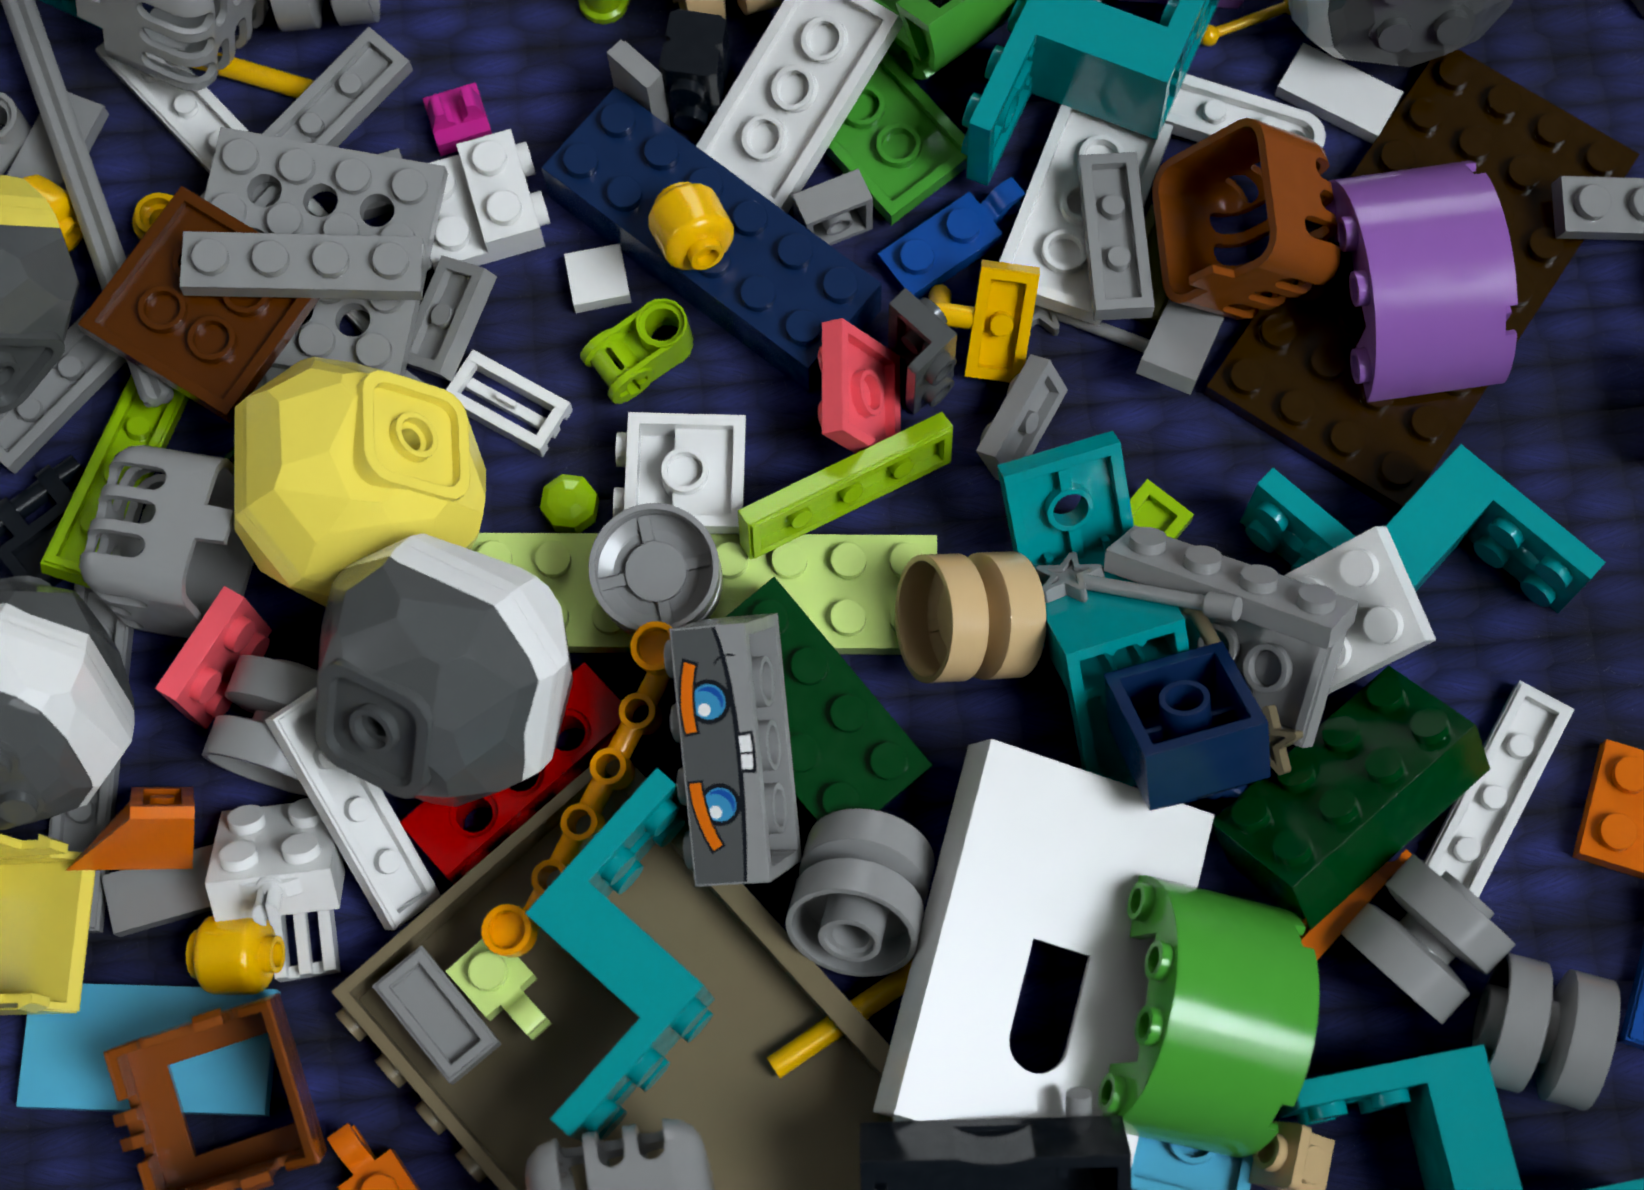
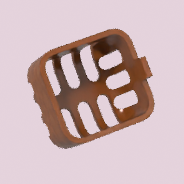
M1243 118L1166 160L1155 175L1152 197L1162 281L1167 297L1171 301L1241 320L1254 318L1259 309L1271 310L1281 305L1286 297L1297 298L1311 290L1313 284L1324 285L1332 279L1339 270L1342 252L1339 246L1326 242V240L1337 233V218L1335 214L1325 208V206L1332 202L1334 195L1331 182L1320 176L1329 167L1324 149L1312 139L1255 119ZM1260 162L1261 168L1256 166L1255 163ZM1245 175L1250 178L1258 188L1257 199L1253 203H1249L1242 188L1229 177ZM1266 203L1268 219L1244 232L1220 234L1211 226L1210 216H1238ZM1305 220H1309L1321 224L1323 226L1308 233L1305 226ZM1270 235L1269 243L1264 253L1246 264L1223 265L1219 263L1214 255V247H1242ZM1298 280V285L1292 284L1293 282ZM1269 293H1272V297H1271V298L1266 297V296H1267Z

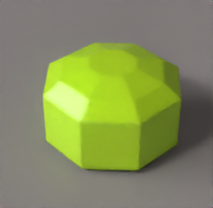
M561 474L543 487L540 510L555 532L581 533L596 522L599 499L597 493L584 477Z

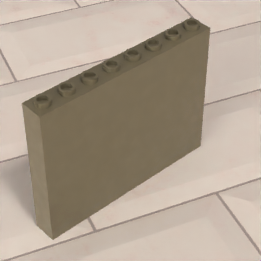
M613 760L607 764L605 768L606 779L617 775L620 769L619 760ZM635 765L632 782L624 789L613 790L601 813L606 823L647 779ZM590 766L332 991L333 995L343 1005L335 1013L341 1023L359 1042L367 1035L383 1052L375 1059V1062L398 1088L406 1082L412 1086L423 1099L415 1106V1109L425 1122L438 1135L448 1129L463 1146L455 1156L464 1168L479 1183L488 1176L499 1190H526V1164L531 1154L539 1145L552 1139H557L562 1148L582 1146L581 1141L569 1137L550 1118L640 1017L540 927L537 940L532 949L519 957L538 978L524 993L552 1023L534 1041L525 1034L505 1009L489 1021L446 973L502 1043L501 1046L458 1082L451 1085L372 985L421 945L445 972L482 939L481 928L483 920L493 908L503 904H512L524 908L534 889L531 882L532 872L541 861L550 859L563 834L561 829L562 814L569 806L579 803L592 778ZM584 815L577 821V834H583L589 829L591 825L589 815ZM685 822L680 832L672 841L663 848L655 844L640 860L644 869L625 892L619 895L613 890L607 898L704 984L715 998L708 1007L713 1013V1017L691 1042L687 1043L682 1037L664 1056L671 1062L668 1069L646 1092L640 1087L634 1090L621 1105L627 1111L626 1116L603 1141L623 1138L622 1126L636 1124L640 1133L649 1134L663 1130L662 1119L664 1118L680 1119L691 1124L700 1133L710 1163L715 1190H861L859 1123L893 1122L892 1117L873 1112L890 1045L812 960H809L797 950L787 932L743 884L695 887L694 870L687 868L683 854L684 835L686 831H690L689 824ZM560 870L553 871L547 879L548 887L561 874ZM825 1017L830 1019L843 1036L782 1078H779L766 1057ZM664 1149L648 1152V1159L658 1158ZM624 1156L609 1159L610 1166L618 1165ZM585 1163L571 1166L576 1190H588Z

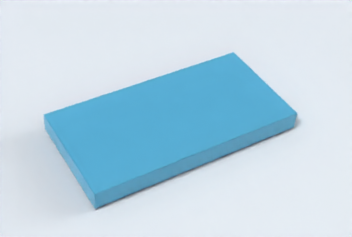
M83 983L80 1012L27 1015L16 1107L21 1109L123 1112L130 1109L128 1099L117 1101L104 1058V1051L128 1041L192 1021L193 1016L221 1008L223 1011L276 993H280L281 996V992L276 989H265L263 992L254 995H213L204 991L201 987ZM268 1033L170 1065L185 1114L269 1117L275 1055Z

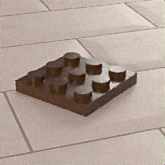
M181 186L80 320L78 326L90 338L231 423L235 417V406L252 394L320 298L184 296L179 287L183 231L259 232Z

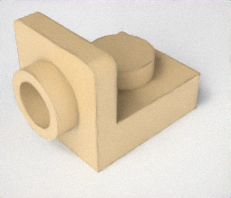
M1272 1121V1123H1277L1279 1132L1263 1149L1253 1154L1249 1183L1269 1190H1326L1335 1140L1314 1134L1309 1126L1300 1123Z

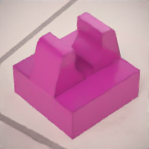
M476 82L422 98L441 156L457 152L456 144L492 134Z

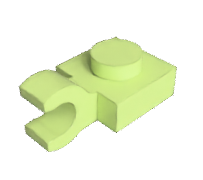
M483 939L445 971L489 1021L505 1009L510 1017L533 1041L552 1024L524 993L538 978L519 957L509 958L495 954L487 948Z

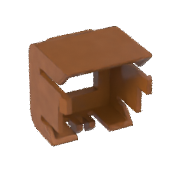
M280 993L223 1011L221 1008L193 1016L192 1021L114 1046L103 1053L117 1101L128 1099L131 1107L123 1112L112 1115L116 1128L128 1125L131 1136L120 1139L122 1150L127 1152L143 1147L145 1158L137 1164L144 1190H234L240 1187L242 1190H261L274 1185L273 1177L280 1167L285 1166L287 1171L320 1164L327 1151ZM268 1033L295 1122L197 1154L170 1065Z

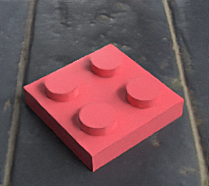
M843 318L822 322V345L818 350V364L822 372V400L818 405V420L822 428V435L853 453H857L901 432L900 356Z
M224 586L155 689L186 718L207 729L217 715H224L232 705V702L224 694L238 657L240 655L264 657L269 647L270 640L268 636L272 629L245 597Z

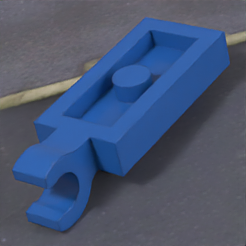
M1013 177L1008 178L995 187L980 204L969 191L877 253L878 263L900 291L906 288L916 298L920 299L928 294L933 286L944 283L1003 243V233L998 226L1018 215L1022 205L1020 200L1026 194Z

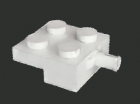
M303 798L294 803L262 807L258 805H243L234 810L221 811L205 880L215 922L253 918L257 924L266 926L268 917L271 926L282 915L340 909L345 877L342 855L309 798Z

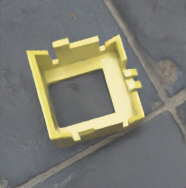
M39 833L37 840H20L0 834V1015L70 1014L80 1012L96 870L65 871L82 852L68 851L67 843Z

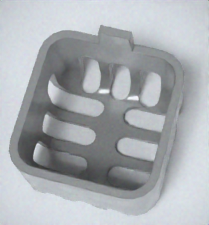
M75 0L77 16L103 28L104 48L107 56L180 89L193 91L204 89L217 79L218 69H224L234 59L235 49L243 47L249 41L253 28H258L263 24L269 9L268 0ZM142 2L154 7L150 13L144 9ZM239 26L240 35L235 36L236 27ZM222 46V56H217L218 49ZM165 60L184 67L205 66L208 69L204 75L196 76L168 64Z
M146 445L129 446L117 453L109 465L108 480L101 489L98 498V511L95 519L91 521L87 532L88 538L85 551L80 555L79 569L83 580L125 625L143 632L189 639L224 586L244 597L254 564L252 557L234 528V465L227 458ZM124 466H131V467L124 473V475H123V477H122V479H121L119 485H117V482H118V479H119V476H120V473H121L123 467H124ZM150 472L164 473L148 477L137 487H133L142 475ZM128 501H130V504H129V507H128V510H127V513H126V516H125V519H124L125 509H126V506H127ZM143 504H147L143 510L140 523H138ZM99 538H100V544H99L98 551L95 552L96 547H97L98 540H99Z
M664 1118L662 1119L663 1130L649 1134L640 1133L636 1124L622 1126L623 1138L612 1141L600 1140L596 1131L583 1133L582 1146L575 1148H562L557 1139H552L539 1145L527 1161L525 1169L526 1190H576L571 1166L585 1163L588 1190H715L710 1163L700 1133L691 1124L680 1119ZM664 1149L658 1158L648 1159V1152ZM624 1156L618 1165L610 1166L609 1159Z

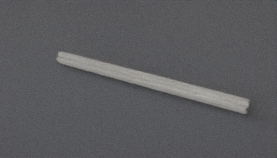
M1 0L103 291L125 262L126 256L35 0ZM127 360L139 397L146 407L155 408L161 404L169 403L173 399L174 392L171 386Z

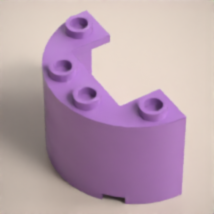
M1462 161L1329 180L1332 184L1334 198L1325 208L1335 214L1337 218V233L1331 237L1332 243L1339 242L1342 252H1350L1354 269L1349 276L1350 295L1355 307L1362 306L1366 328L1356 348L1351 350L1350 364L1355 383H1363L1367 403L1502 384L1509 377L1517 341L1515 329L1506 330V321L1512 314L1510 306L1518 305L1514 257L1500 200L1487 173H1473L1476 171V162Z

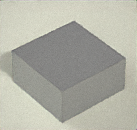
M859 168L792 195L794 219L830 246L873 229V198Z

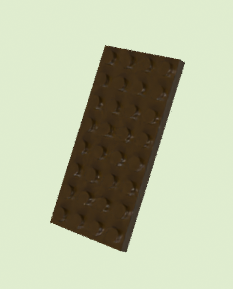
M1458 49L1430 60L1351 177L1462 161L1476 162V171L1473 173H1487L1500 200L1509 231L1516 272L1518 305L1510 306L1512 314L1506 321V330L1515 329L1518 341L1584 241V239H1555L1551 183L1560 176L1625 178L1640 154ZM1318 224L1314 230L1322 227L1323 225ZM1331 238L1326 240V242L1332 243ZM1342 252L1339 270L1324 285L1313 284L1311 290L1297 298L1286 297L1281 305L1271 310L1259 309L1207 385L1204 395L1397 514L1425 484L1488 386L1367 403L1363 383H1355L1350 364L1351 350L1356 348L1366 328L1362 306L1355 307L1350 295L1349 276L1351 271H1354L1350 252ZM1298 280L1293 282L1292 284L1298 285Z

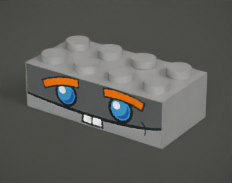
M778 613L711 618L669 629L670 640H667L664 646V665L668 677L674 678L677 704H673L671 708L670 725L674 740L681 742L683 767L678 770L677 793L681 805L687 806L690 831H686L683 840L685 864L688 869L694 870L695 887L771 882L802 860Z

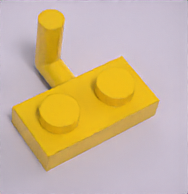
M982 259L975 306L952 304L951 291L945 285L938 284L930 289L928 299L934 302L944 313L947 319L946 324L949 327L971 330L965 364V377L1010 383L1014 376L1021 372L1026 362L1040 267Z

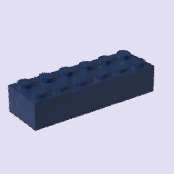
M617 87L605 97L541 167L548 194L552 200L612 245L620 243L621 251L809 394L822 380V372L818 364V350L822 345V322L843 318L861 331H864L881 312V282ZM690 182L711 187L734 226V238L729 249L724 253L721 261L709 269L681 270L672 267L664 258L649 230L648 215L658 194L671 184Z

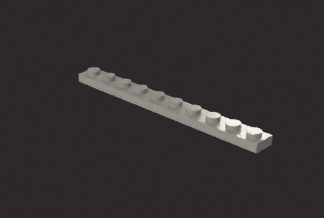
M368 27L262 134L338 147L413 71L411 63L373 29ZM264 182L257 186L252 195L253 204L260 207H268L276 203L281 196V185L275 182ZM205 192L200 196L203 199L205 196ZM86 312L68 329L64 341L65 351L62 357L31 395L21 405L0 414V462L14 474L127 361L81 331L78 323Z

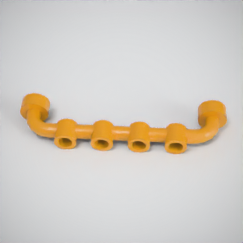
M660 621L648 622L639 627L634 633L630 644L631 655L634 661L646 671V675L637 692L629 694L622 700L619 706L621 723L608 748L599 750L592 757L590 762L592 778L579 803L569 806L563 812L561 817L563 834L550 859L541 861L534 868L531 875L534 889L524 908L512 904H503L493 908L484 918L481 928L482 939L487 948L493 953L515 958L526 954L532 949L537 940L540 926L525 913L548 888L547 879L549 875L556 870H560L562 873L582 851L584 845H587L605 826L606 822L601 813L613 790L624 789L632 782L635 773L634 765L630 760L632 753L641 736L656 732L663 721V712L658 703L671 679L668 677L664 665V646L666 641L670 640L669 629L672 628L667 623ZM648 705L649 714L647 718L640 723H634L633 715L635 710L640 706ZM613 760H619L620 769L617 775L606 779L605 768L607 764ZM589 815L591 818L589 829L583 834H577V821L582 816Z

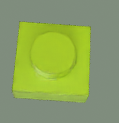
M1148 479L1130 499L1134 525L1157 528L1163 531L1166 536L1177 539L1194 516L1191 511Z

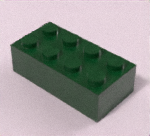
M773 577L726 617L778 613L796 797L816 821L830 813L845 809L857 808L880 811L932 767V764L779 581Z
M1388 665L1318 727L1313 747L1301 748L1296 746L1288 753L1291 766L1290 773L1278 775L1271 768V777L1252 784L1213 819L1212 828L1229 864L1283 908L1296 914L1303 924L1311 930L1490 770V766L1476 724Z

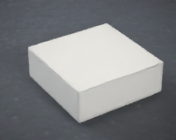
M620 243L564 254L575 313L631 303Z

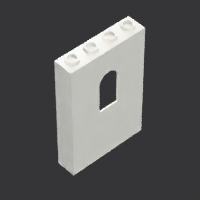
M994 739L968 745L923 917L916 952L912 959L873 1112L892 1117L893 1122L1066 1117V1091L1072 1087H1084L1092 1091V1116H1102L1103 1112L1099 1109L1098 1094L1103 1078L1109 1073L1110 1064L1137 1062L1139 1044L1135 1039V1025L1139 1012L1146 1004L1149 979L1145 974V958L1150 945L1155 941V938L1138 940L1129 937L1132 920L1128 916L1127 905L1130 892L1138 882L1139 875H1148L1198 887L1215 814L1185 804L1149 811L1138 788ZM1033 939L1088 956L1065 1053L1061 1061L1053 1069L1038 1074L1023 1069L1013 1058L1009 1045L1010 1031ZM1127 1134L1131 1150L1132 1168L1139 1136Z

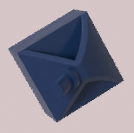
M1223 641L1103 674L1109 730L1149 811L1172 807L1205 797L1211 800L1221 797L1233 802L1248 789L1247 784L1271 777L1268 721Z

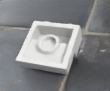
M511 129L458 143L456 145L459 155L430 162V164L445 166L448 172L430 256L434 271L442 255L479 266L546 247L540 226L550 224L548 212L541 190L533 193L529 192L525 177L535 175L536 172L527 142L515 144Z
M628 412L627 432H617L616 467H626L625 487H614L613 517L636 505L663 503L687 511L696 517L709 533L739 534L738 510L743 508L746 415Z

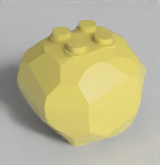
M310 357L300 360L235 406V532L258 569L281 584L326 607L332 583L342 570L357 560L409 536L424 533L467 549H471L480 531L484 513L486 468L466 410L461 401L452 393L405 376L358 363Z

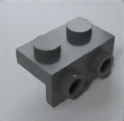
M905 288L889 303L888 348L898 354L900 360L908 366L905 407L915 415L926 404L930 407L939 404L953 388L955 381L952 378L954 366L957 362L955 359L957 333L946 324V316L934 302L925 297L919 300Z

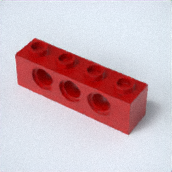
M585 662L572 672L573 684L559 733L560 735L567 729L578 728L585 731V738L582 744L574 750L562 751L556 748L553 759L539 772V778L532 788L519 792L509 787L501 792L457 807L424 801L400 822L405 831L453 885L590 766L591 759L596 752L608 748L621 723L619 717L621 701ZM480 807L492 809V820L485 829L479 832L465 831V820L471 811Z

